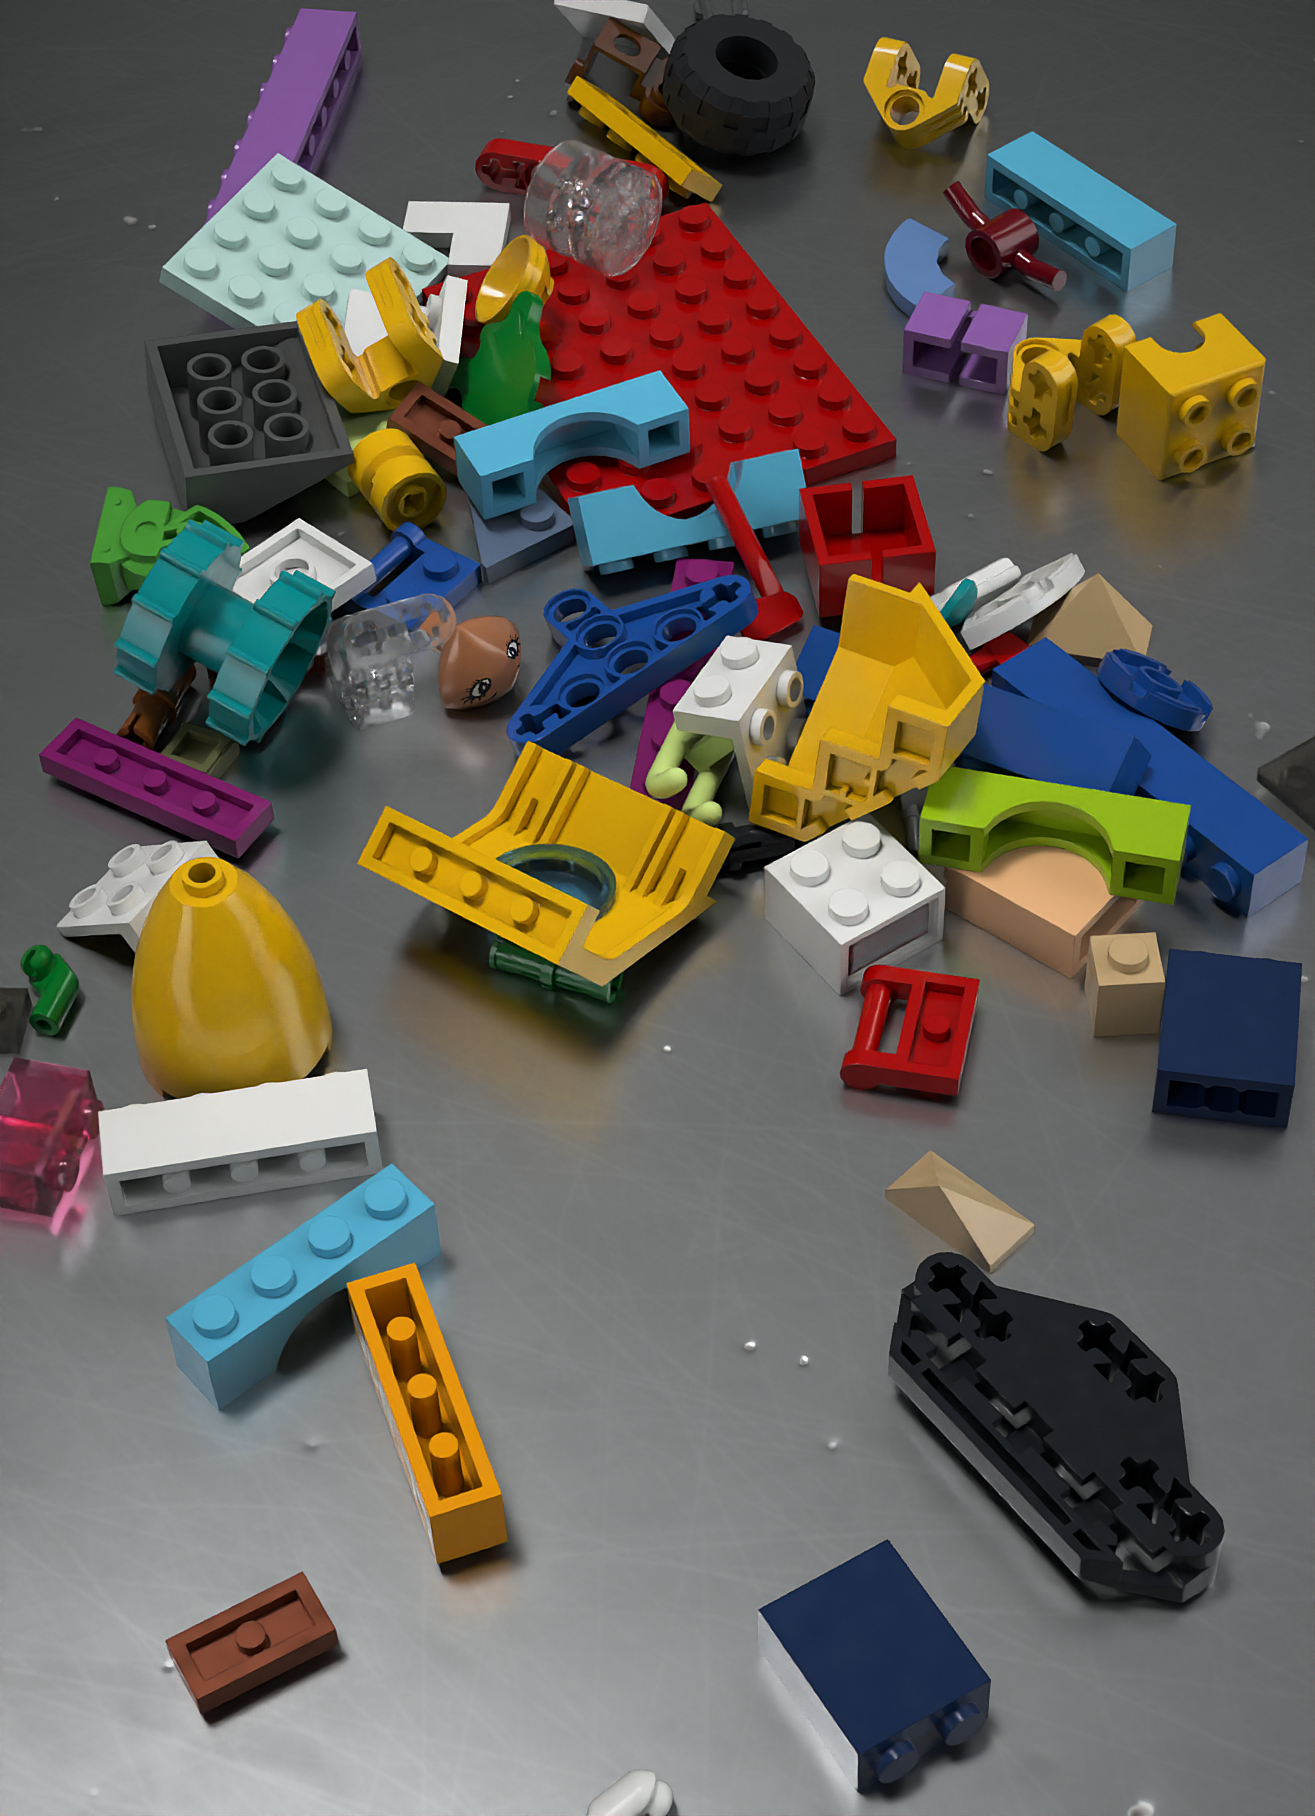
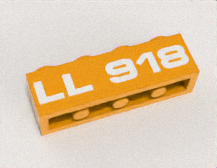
M415 1262L346 1283L355 1334L436 1563L440 1564L508 1542L502 1493Z

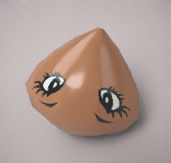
M433 610L419 627L422 634L433 639L428 644L431 650L440 654L437 678L441 704L444 708L469 710L482 707L501 699L513 689L520 673L521 643L519 630L512 621L495 615L475 617L457 624Z

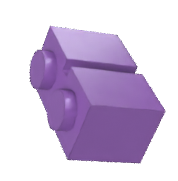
M924 292L904 328L902 373L949 383L964 352H968L971 355L959 376V385L1006 396L1010 386L1013 352L1015 346L1026 339L1028 314L981 304L978 311L970 310L971 301Z

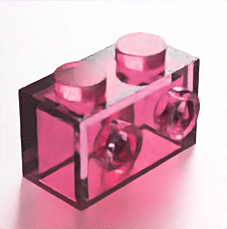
M14 1057L0 1086L1 1208L53 1217L63 1193H69L73 1190L79 1175L81 1154L88 1139L94 1140L100 1132L98 1111H104L102 1101L97 1100L90 1071Z

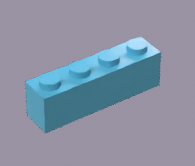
M1031 131L987 154L985 198L1004 211L1016 208L1026 213L1033 221L1040 235L1125 292L1133 290L1172 268L1177 224L1040 135Z

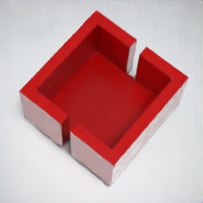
M913 475L862 481L861 533L853 534L851 483L799 489V543L819 618L843 615L848 579L852 574L909 593L920 582L929 597L934 595L936 549Z

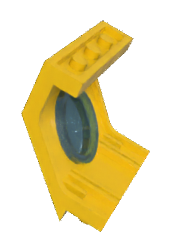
M527 741L495 806L483 819L451 838L385 806L357 864L603 987L717 902L707 895L736 838L716 827L707 825L679 810L662 804L595 773L580 764Z

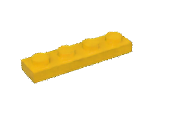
M577 75L567 93L582 105L578 113L583 118L601 129L607 125L610 130L606 136L629 152L633 148L638 150L639 152L634 159L637 162L656 166L668 175L669 188L680 196L689 200L691 195L695 193L712 203L723 186L608 92Z

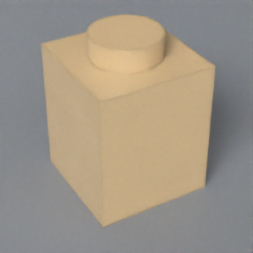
M1156 932L1090 936L1085 993L1093 1037L1159 1033L1165 977Z

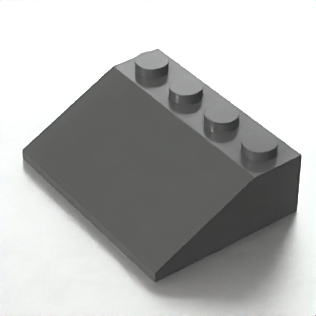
M297 321L144 341L148 394L183 511H187L198 504L215 512L230 524L243 523L354 463V454L335 400L324 388L315 371Z

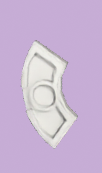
M1071 553L1024 575L1014 587L988 604L972 611L966 617L961 630V634L969 649L972 650L1020 625L1050 606L1073 588L1085 573L1077 554L1073 555Z

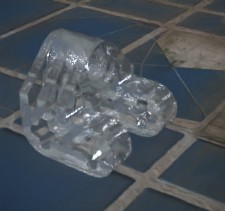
M421 594L337 618L331 621L320 644L322 657L331 687L355 731L359 732L414 715L413 667L409 655L436 648L446 643L453 635L456 626L455 612L451 604L442 596ZM437 612L439 614L440 624L432 627V638L428 637L425 630H420L419 628L413 632H408L405 621L418 618L421 626L431 613ZM369 631L372 642L358 647L355 642V636Z

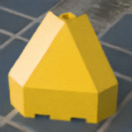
M852 574L848 579L837 651L788 766L765 758L755 770L749 822L803 842L809 841L824 834L829 827L848 818L851 821L889 804L894 797L916 787L920 790L939 781L975 736L985 680L920 582L909 593L856 574Z

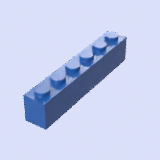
M813 625L796 662L797 671L803 677V698L807 717H809L837 651L840 633L817 625ZM985 684L976 734L953 763L958 768L1134 796L1152 755L1135 735Z
M1047 637L992 669L991 686L1127 732L1138 738L1152 756L1134 796L1191 805L1182 866L1208 886L1213 895L1219 900L1228 902L1246 918H1249L1302 881L1309 840L1306 836L1155 720L1129 706L1111 693L1095 674Z

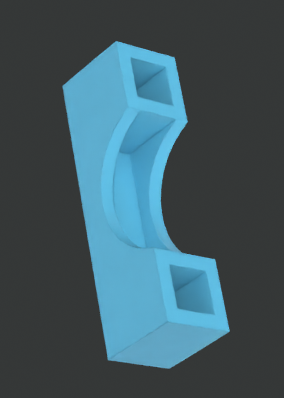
M658 370L454 436L458 481L484 520L537 503V488L542 478L552 468L570 459L583 456H608L621 459L641 469L689 453V408L662 372Z
M799 449L731 462L727 479L752 529L762 528L764 538L797 531L795 520H799V489L806 488ZM634 485L567 499L582 566L599 565L600 575L634 568L632 557L652 552L655 562L688 556L687 545L708 540L710 550L734 546L714 503L701 514L683 520L672 518L656 511L642 498Z
M391 1163L167 1316L165 1320L177 1367L218 1411L276 1371L281 1352L298 1324L318 1304L332 1294L346 1288V1283L414 1262L419 1270L441 1255L435 1204Z

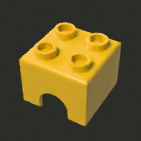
M1221 313L1192 323V328L1204 340V342L1199 343L1194 348V351L1185 353L1168 351L1159 346L1152 337L1124 346L1116 434L1158 480H1163L1180 473H1191L1202 465L1230 455H1241L1254 447L1266 359Z

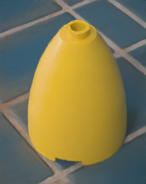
M215 857L195 858L179 866L159 890L145 918L135 952L131 982L132 1024L143 1074L150 1085L162 1097L170 1094L178 1099L200 1093L211 1094L255 1087L269 1082L280 1083L303 1079L317 1065L324 1052L330 1051L333 1035L331 1014L322 978L306 941L290 915L276 898L242 869Z

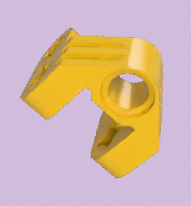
M881 37L878 40L863 82L893 138L900 146L916 149L966 122L974 124L980 122L988 103L990 85L977 58L952 53L944 65L935 94L931 98L928 97L926 91L918 89L921 69L910 45L905 41L888 37ZM912 111L919 112L916 120L912 123L899 125V121L906 113Z
M391 257L365 271L368 286L388 335L365 348L362 355L356 356L352 352L340 320L323 299L315 301L296 313L298 326L321 383L327 392L351 414L395 410L418 381L429 388L432 387L444 360L441 350L435 346L437 340L434 333L429 329V320L420 308L410 281L399 264Z
M1109 314L1086 328L1082 335V340L1037 337L1019 342L1013 352L1007 429L1036 450L1047 451L1070 436L1076 401L1096 415H1106L1119 407L1124 346L1137 342L1135 333L1129 323L1116 314Z

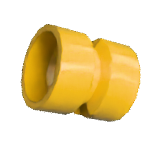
M381 429L370 433L359 441L353 449L354 463L348 465V475L388 529L395 531L404 522L413 523L422 529L434 521L443 510L447 499L446 485L406 433L398 429Z

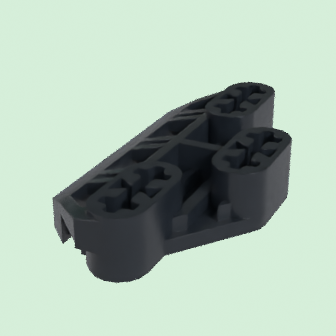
M939 1252L921 1262L915 1274V1281L901 1290L897 1323L894 1322L889 1351L888 1375L1079 1579L1180 1603L1207 1590L1216 1577L1225 1529L1223 1519L1217 1510L1190 1483L1177 1378L1171 1369L1119 1318L1111 1313L996 1286L972 1261L963 1255L953 1252ZM936 1352L947 1362L941 1368H938L931 1361ZM1002 1415L1016 1429L1006 1437L996 1429V1427L1002 1424ZM1071 1487L1084 1500L1073 1509L1063 1500L1070 1495ZM1117 1542L1145 1571L1123 1569L1124 1563L1115 1554Z

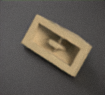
M1098 573L1074 586L1057 601L1034 615L1027 644L1032 646L1047 637L1080 664L1098 667L1108 651L1110 653L1114 649H1128L1147 656L1153 625Z
M931 1150L885 1190V1199L988 1274L992 1273L1034 1234L1035 1224Z

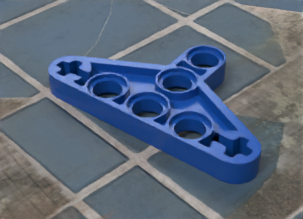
M726 575L614 610H610L594 595L584 589L573 588L554 595L545 605L543 615L552 637L562 649L507 724L506 733L517 757H520L527 741L535 743L554 754H561L718 647L726 636H734L755 620L758 614V604L749 581L740 575ZM584 612L580 617L572 621L561 622L565 617L573 613ZM694 631L693 634L682 640L669 642L673 636L681 632ZM615 637V639L604 646L590 648L594 643L604 638ZM646 663L642 669L634 673L621 674L622 671L634 664ZM598 696L593 702L585 706L573 707L577 701L585 697ZM559 708L563 718L559 719L558 714H553L552 711Z

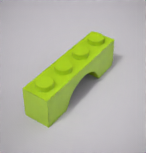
M950 766L939 781L929 785L920 816L918 861L925 864L982 873L993 860L1011 850L1027 846H1052L1076 853L1089 861L1102 875L1110 895L1174 905L1186 848L1191 805Z

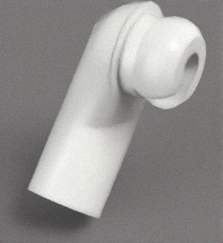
M631 1770L590 1802L586 1816H666L673 1802L672 1789L666 1782L656 1780L655 1773L651 1770Z

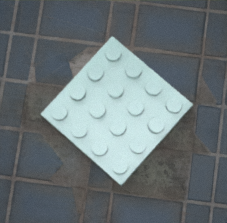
M277 153L162 267L159 282L234 329L297 321L296 313L319 299H323L328 303L344 327L347 298L350 290L357 289L371 293L365 277V271L389 257L393 258L406 274L420 304L423 301L422 289L438 284L448 274L447 263L449 258Z

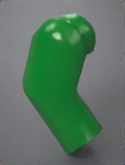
M35 945L23 954L20 961L21 970L29 976L30 985L40 997L28 1020L29 1024L36 1031L51 1036L57 1034L79 992V980L60 954H53L46 945Z

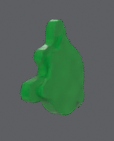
M523 291L518 294L505 320L489 323L483 327L480 334V347L474 358L459 357L458 366L449 385L460 391L463 410L486 425H492L543 408L544 404L534 401L538 391L540 377L551 380V365L547 351L540 338L543 302L539 295L532 292Z

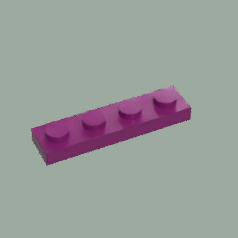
M77 717L39 754L43 772L198 841H207L210 846L236 858H239L274 820L272 802Z

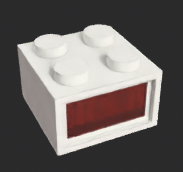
M869 813L849 821L764 867L765 919L839 996L860 986L864 971L869 966H896L943 939L946 888Z

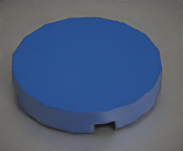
M1122 648L1120 650L1114 649L1110 653L1108 651L1096 670L1100 682L1111 693L1150 718L1171 727L1185 731H1200L1213 710L1210 699L1196 684L1190 680L1189 682L1184 680L1180 686L1174 679L1169 677L1172 671L1167 669L1166 665L1141 653Z

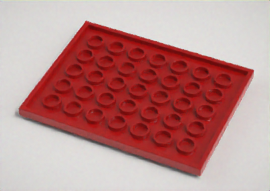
M707 202L687 206L679 211L650 220H640L633 225L604 234L591 235L587 239L558 248L545 249L550 267V277L554 279V287L551 296L547 299L542 309L540 338L550 361L551 380L540 377L534 401L544 404V408L660 370L689 408V453L641 469L614 457L583 456L565 461L547 472L541 481L558 506L570 517L568 498L634 485L642 498L656 511L676 519L692 518L701 514L713 504L706 489V483L716 475L728 477L731 462L786 450L799 449L806 486L896 457L897 439ZM490 268L459 277L468 280L459 357L474 358L479 350L480 334L485 325L476 319L475 305L483 280ZM444 281L422 289L424 307H426L430 294L439 296Z

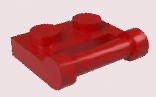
M887 965L869 966L864 971L860 992L864 997V1002L852 1050L846 1052L843 1057L839 1073L841 1080L848 1086L856 1089H870L877 1084L958 1096L979 998L980 979ZM897 999L908 1001L896 1054L879 1052L889 1005Z

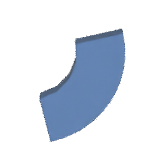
M908 218L894 231L884 253L886 289L894 303L909 317H911L924 292L953 298L955 295V283L942 274L938 265L948 254L949 238L911 218Z

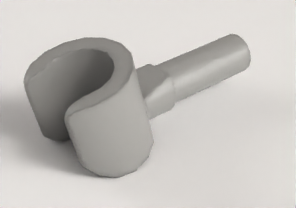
M929 786L920 790L916 787L897 796L895 803L896 811L900 817L903 816V822L905 823L906 850L914 858H918L919 813L922 812Z

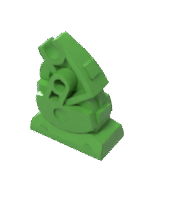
M108 487L90 560L101 605L115 604L132 590L139 591L148 573L158 560L161 549L163 547L167 548L172 540L185 529L190 519L200 525L206 520L239 539L245 540L228 521L198 504L187 511L172 508L171 503L168 501L148 499L136 507L132 490ZM246 541L241 549V556L250 551Z

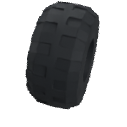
M718 14L712 15L706 20H699L685 28L684 32L677 36L665 67L662 82V98L676 125L684 133L686 132L692 136L693 140L697 143L716 149V152L728 155L732 153L741 156H754L758 153L766 154L781 148L799 134L811 106L815 87V74L801 45H797L793 41V37L784 30L781 31L772 26L770 22L750 18L748 15Z

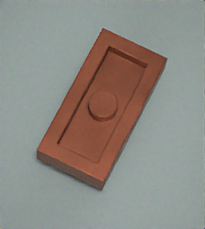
M418 381L390 415L386 429H398L406 433L422 454L458 476L454 436L488 425Z
M303 1571L165 1640L169 1656L201 1715L339 1644L336 1628Z

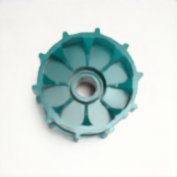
M190 519L185 529L172 540L167 548L163 547L161 549L158 560L148 573L138 593L131 600L133 602L125 619L120 637L114 644V648L117 649V666L113 674L154 695L157 689L169 692L173 684L187 671L191 664L198 662L218 673L213 689L207 696V699L210 700L209 717L205 725L243 746H246L249 740L260 743L268 729L282 713L286 712L289 702L299 688L306 673L313 666L315 655L326 629L332 621L330 617L332 599L336 591L298 570L293 575L282 570L278 579L268 588L260 600L256 599L252 603L232 592L236 579L242 572V568H240L241 549L245 541L206 520L200 525Z

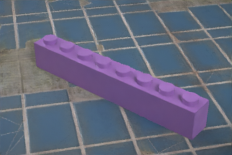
M300 8L293 26L286 29L284 46L281 53L275 54L273 58L272 73L268 82H263L261 85L259 103L256 109L251 110L248 114L247 130L243 139H238L235 143L234 159L231 166L222 172L219 193L216 199L209 201L205 224L277 153L312 174L362 54L357 12Z

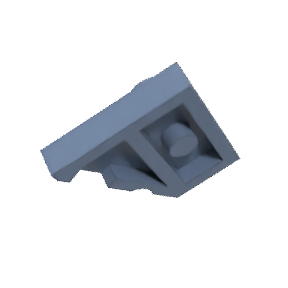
M539 487L537 488V503L484 520L468 496L471 519L474 524L475 540L481 561L482 577L487 585L576 541L572 518Z

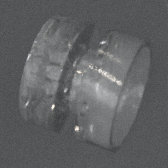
M576 139L563 141L547 153L535 170L526 193L523 209L524 227L528 236L550 250L566 257H573L575 261L610 277L622 275L639 262L651 244L659 225L663 206L662 187L655 174L639 166L632 165L620 158L613 159L611 155Z

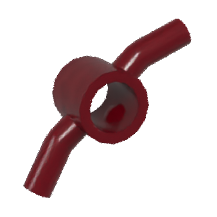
M959 181L950 185L942 193L963 223L971 230L966 237L965 248L972 266L980 274L987 278H995L1014 267L1026 278L1054 291H1059L1064 287L1067 280L1066 272L1033 256L1039 248V236L1033 221L1026 213L1016 208H1010L990 219L978 208Z

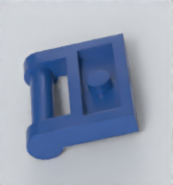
M404 522L391 534V542L369 560L373 563L377 581L337 609L412 646L424 635L419 627L433 610L445 616L482 582L481 564L426 538L418 526L410 522ZM405 559L414 562L378 595L373 597L367 594Z

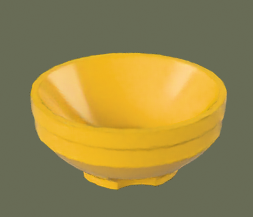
M522 234L509 242L501 251L486 274L477 296L475 317L478 322L486 326L489 323L505 320L515 298L523 291L539 295L544 306L552 294L554 279L550 277L548 257L541 244L537 243L532 237Z

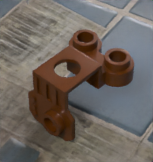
M609 17L594 41L586 60L584 61L577 57L564 84L570 87L577 75L586 79L600 52L639 74L629 96L640 102L639 111L647 121L657 126H669L675 121L662 98V82L668 57L663 60L657 58L656 56L661 48L660 45ZM616 38H626L637 45L640 53L636 56L625 55L616 49L613 40ZM568 95L566 100L571 103L574 98Z

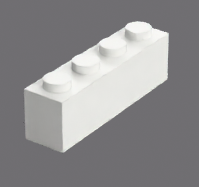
M367 1069L332 1072L324 1076L280 1083L269 1082L255 1087L211 1094L200 1093L186 1098L148 1104H131L123 1108L98 1111L103 1177L114 1216L377 1174L383 1169Z

